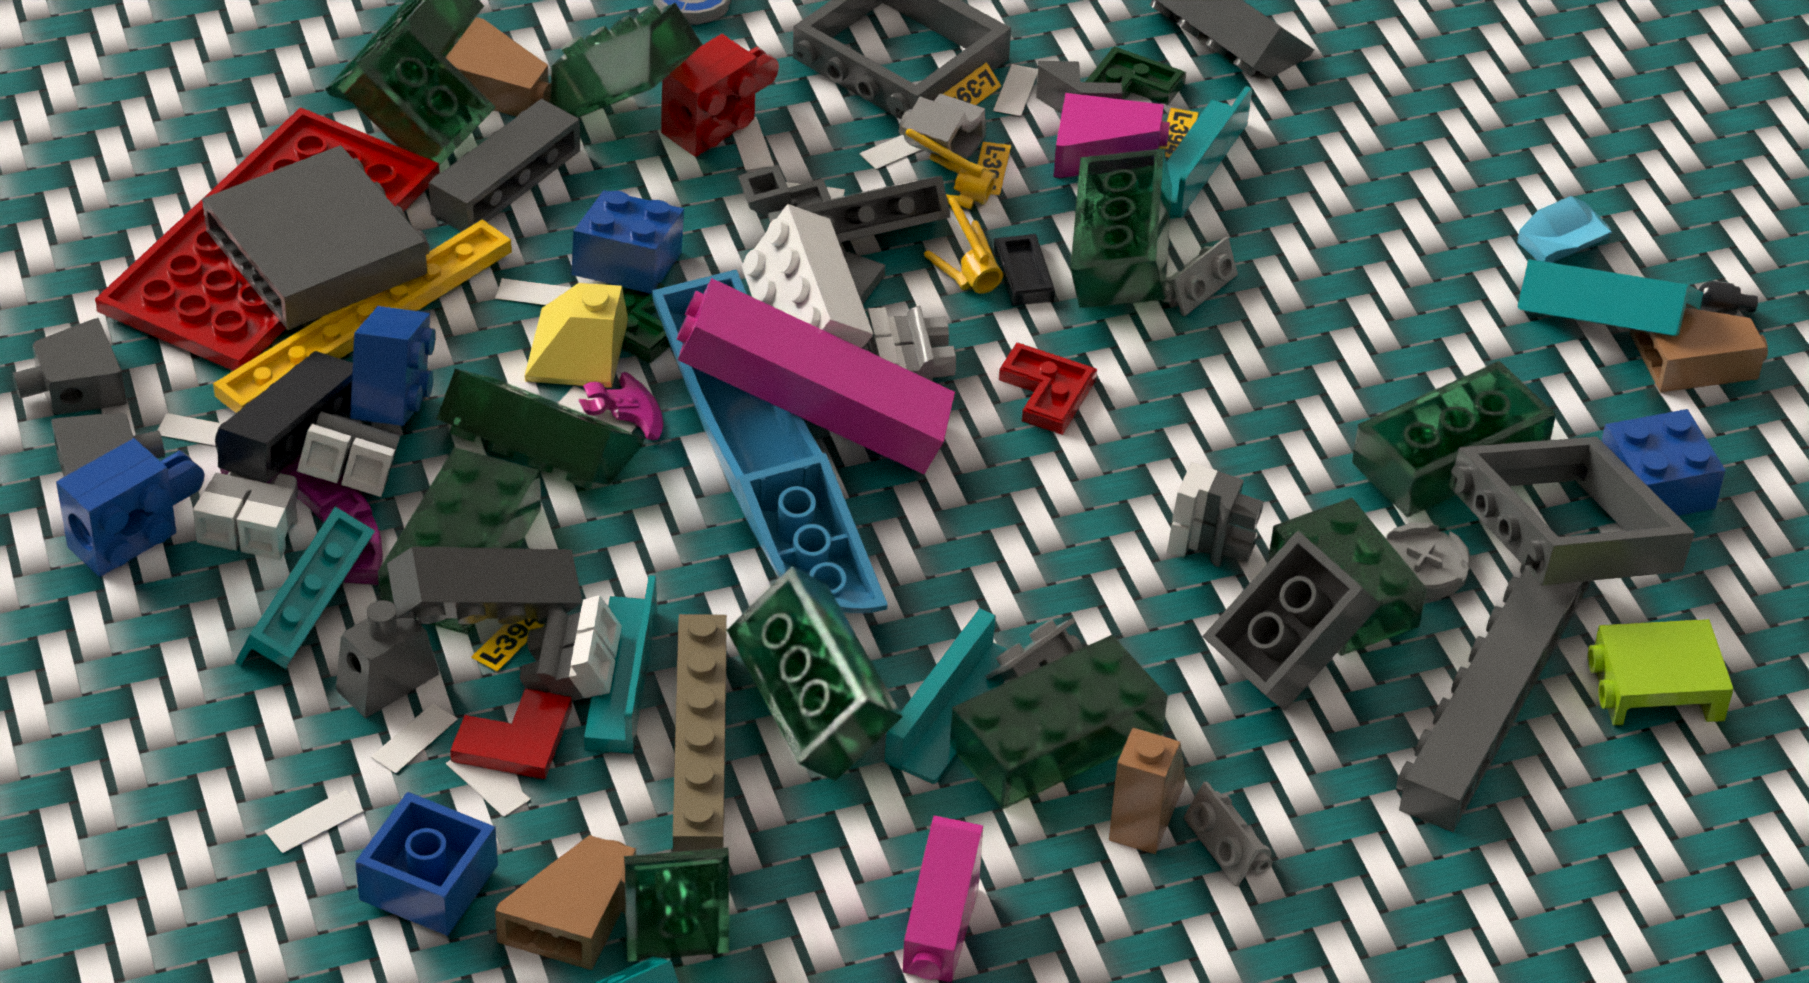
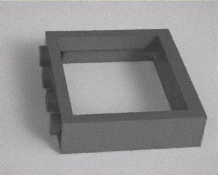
M831 0L793 26V58L863 99L902 119L907 110L913 109L919 97L935 101L939 94L948 91L986 62L992 72L1007 62L1010 53L1011 28L961 0ZM884 3L962 46L965 50L915 85L833 39V37Z
M1598 437L1459 447L1456 462L1451 471L1452 476L1449 487L1542 586L1683 571L1695 532ZM1576 481L1625 531L1558 537L1510 486ZM1541 561H1544L1543 568L1540 567Z

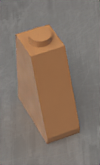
M476 17L441 63L442 93L444 97L516 117L540 99L550 102L553 86L549 83L548 65L482 18Z
M1685 308L1678 336L1630 330V336L1660 392L1759 379L1763 361L1768 356V345L1765 337L1759 334L1751 318Z
M1132 728L1117 762L1109 841L1156 854L1185 785L1186 777L1180 741Z
M588 835L498 904L495 910L497 943L592 970L637 882L636 848L626 846L616 840H605Z

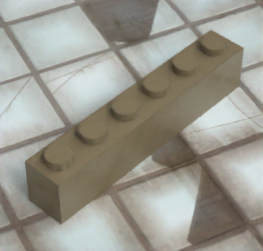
M679 614L673 806V875H724L727 615Z

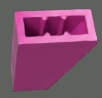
M1065 93L1056 142L1053 177L1065 178L1156 163L1159 146L1167 147L1170 122L1162 121L1164 104Z
M939 816L933 817L904 939L903 973L917 975L923 979H937L952 983L979 890L983 825Z

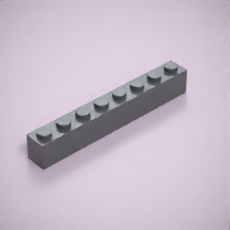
M1541 561L1540 567L1543 568L1544 561ZM1521 564V577L1513 576L1506 588L1503 597L1505 605L1503 608L1495 606L1486 627V632H1488L1486 638L1478 636L1475 640L1469 656L1470 666L1468 669L1462 666L1459 668L1452 684L1451 693L1453 695L1451 699L1443 697L1440 701L1433 719L1434 729L1432 731L1425 729L1421 734L1415 750V756H1417L1415 762L1406 761L1399 774L1396 788L1402 790L1399 811L1454 832L1583 599L1591 581L1542 586Z

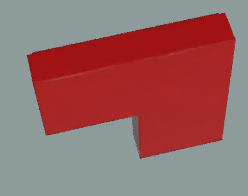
M1016 342L999 369V380L1034 392L1022 410V422L1063 435L1096 382L1097 368Z
M525 688L512 723L464 715L450 750L451 762L546 779L572 710V697Z

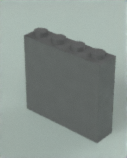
M341 145L202 199L206 232L287 330L427 274L426 255L429 254L430 248L425 235L421 230L416 231L411 226L402 208L394 206L390 202L380 183L373 182L365 173L362 163L357 158L353 159Z

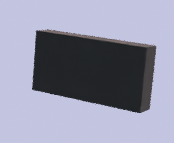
M1036 234L994 238V252L999 267L1003 272V279L1012 306L1054 301L1055 288Z

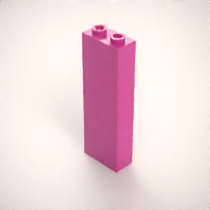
M711 278L704 293L695 291L685 312L687 317L676 339L683 342L678 361L922 474L926 473L944 442L955 394L954 391Z

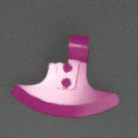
M627 372L621 373L619 382L622 389L606 390L604 385L599 382H589L583 386L587 397L595 398L593 400L579 399L584 413L596 416L609 410L616 420L629 421L639 426L644 432L646 439H659L663 429V418L658 403L647 388Z

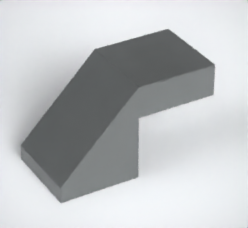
M1038 61L1036 98L1062 114L1065 93L1122 99V83L1080 82V67L1077 61Z
M779 165L738 175V180L749 208L765 216H768L769 212L783 210L787 204L796 207L831 199L823 179L788 188Z

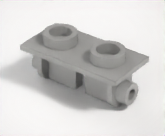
M1224 237L1214 246L1202 248L1199 255L1186 264L1182 271H1177L1171 277L1161 280L1157 289L1159 298L1164 302L1178 303L1181 315L1186 316L1236 277L1238 273L1229 238Z
M1074 617L1059 625H1056L1053 619L1029 634L1033 642L1023 648L1020 643H1017L996 657L1000 666L985 676L987 680L1000 674L1004 680L1002 688L1008 697L1014 699L1027 696L1029 692L1048 679L1039 665L1040 662H1042L1049 675L1052 676L1079 657V651L1082 649L1081 642L1076 636L1069 635L1066 631L1067 627L1076 622Z
M1203 782L1183 818L1235 886H1239L1247 871L1255 870L1256 873L1261 874L1272 866L1271 850L1261 843L1253 831L1246 832L1244 830L1247 823L1233 807L1230 797L1214 791L1208 782Z

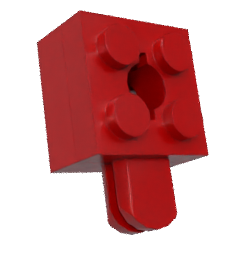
M720 34L662 69L661 133L694 157H697L711 147L717 146L722 140L737 130L747 127L754 120L755 94L774 82L779 70L778 61L770 54H766L758 46L747 51L724 34Z

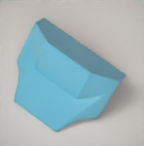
M1569 196L1539 209L1519 230L1517 243L1537 261L1553 263L1608 239L1609 234L1613 232L1610 231L1611 228L1584 201Z

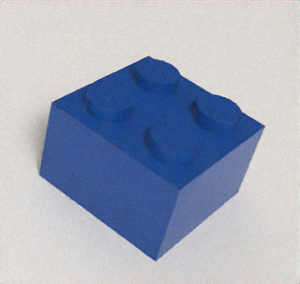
M603 190L573 230L571 275L651 294L652 290L657 289V285L662 282L682 253L684 208L671 206L662 200L649 201L632 197L622 191Z
M377 306L355 331L350 419L404 426L412 414L419 411L422 401L430 397L433 388V372L427 371L428 355L433 354L436 341V331L430 328V313Z
M1688 409L1605 424L1602 442L1677 516L1716 509L1726 470Z
M407 792L355 861L359 900L448 936L498 866L496 827Z

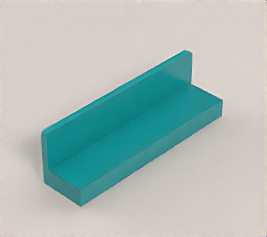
M1245 86L1232 106L1213 99L1209 102L1144 192L1143 205L1182 218L1248 125L1252 94L1251 87Z
M1528 259L1518 309L1526 312L1678 336L1685 307L1700 310L1703 292L1688 284Z
M334 507L249 634L235 663L241 666L253 649L286 669L369 543L375 530Z
M653 575L648 577L645 599L610 596L608 607L622 625L617 656L614 658L615 667L610 693L591 697L584 735L585 750L633 754L657 615L656 576Z
M979 608L887 729L884 763L931 784H936L1004 692L1002 688L1004 680L1000 674L988 680L985 677L1000 666L996 657L1007 650V648L993 643L996 615Z

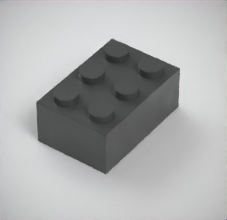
M1297 530L1202 637L1265 696L1283 710H1286L1381 604Z

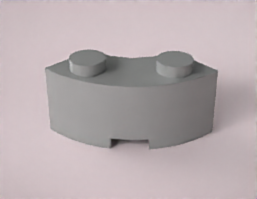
M939 94L935 101L919 97L911 111L907 110L904 113L900 122L899 133L904 136L905 141L910 146L938 155L906 135L907 129H913L967 159L974 153L987 135L985 108L943 94Z

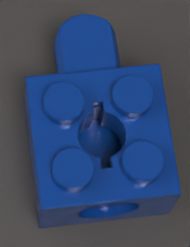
M133 438L56 481L67 547L99 577L126 564L129 560L177 533L173 505L201 489L205 477L203 469L182 451H177L159 461L141 443Z

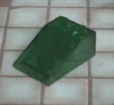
M728 847L623 857L621 894L627 962L642 961L653 956L664 959L729 953Z

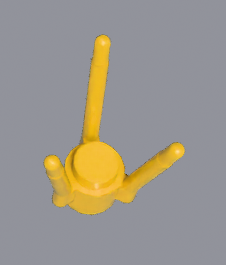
M913 129L906 130L908 137L938 154L931 153L929 156L931 161L958 174L954 190L960 191V196L946 195L947 201L950 197H955L960 206L970 210L974 202L986 204L995 183L996 173L985 170L983 166L966 160Z
M950 197L948 200L972 250L962 257L961 272L930 250H926L924 256L953 278L961 290L964 291L972 287L979 294L990 292L1001 283L1003 272L995 261L979 222L974 220L970 225L957 199Z

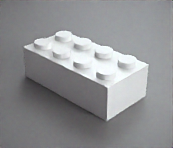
M787 204L780 215L770 223L765 235L756 247L746 255L744 263L741 265L752 297L863 348L873 335L830 219Z

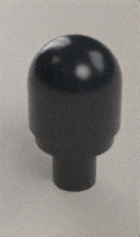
M1708 281L1698 289L1703 292L1700 310L1736 315L1738 310L1755 313L1757 309L1758 296L1742 294L1740 287L1735 286L1733 283Z

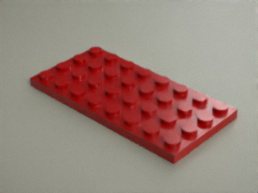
M300 107L205 197L341 145L353 159L357 158L362 163L365 173L373 182L380 183L390 202L394 206H400L405 211L429 187V182L440 173L438 162ZM202 199L95 298L97 312L232 371L259 356L286 329L206 232Z

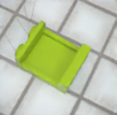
M1710 619L1599 625L1595 644L1588 647L1587 660L1590 672L1596 673L1599 680L1598 696L1602 709H1608L1613 726L1624 724L1626 712L1629 708L1700 704L1706 722L1725 721L1734 689Z

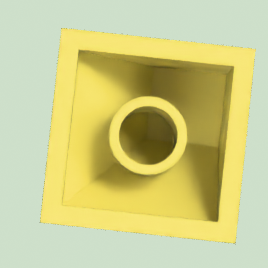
M578 283L541 309L526 367L525 382L584 386L589 382H599L606 388H612L628 323L622 286Z

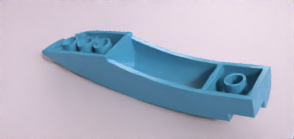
M737 269L652 290L654 305L712 449L753 534L777 575L799 596L826 609L846 613H872L887 610V601L827 454L822 453L803 418L678 361L683 342L676 339L687 317L685 312L695 291L704 293L711 278L746 294Z

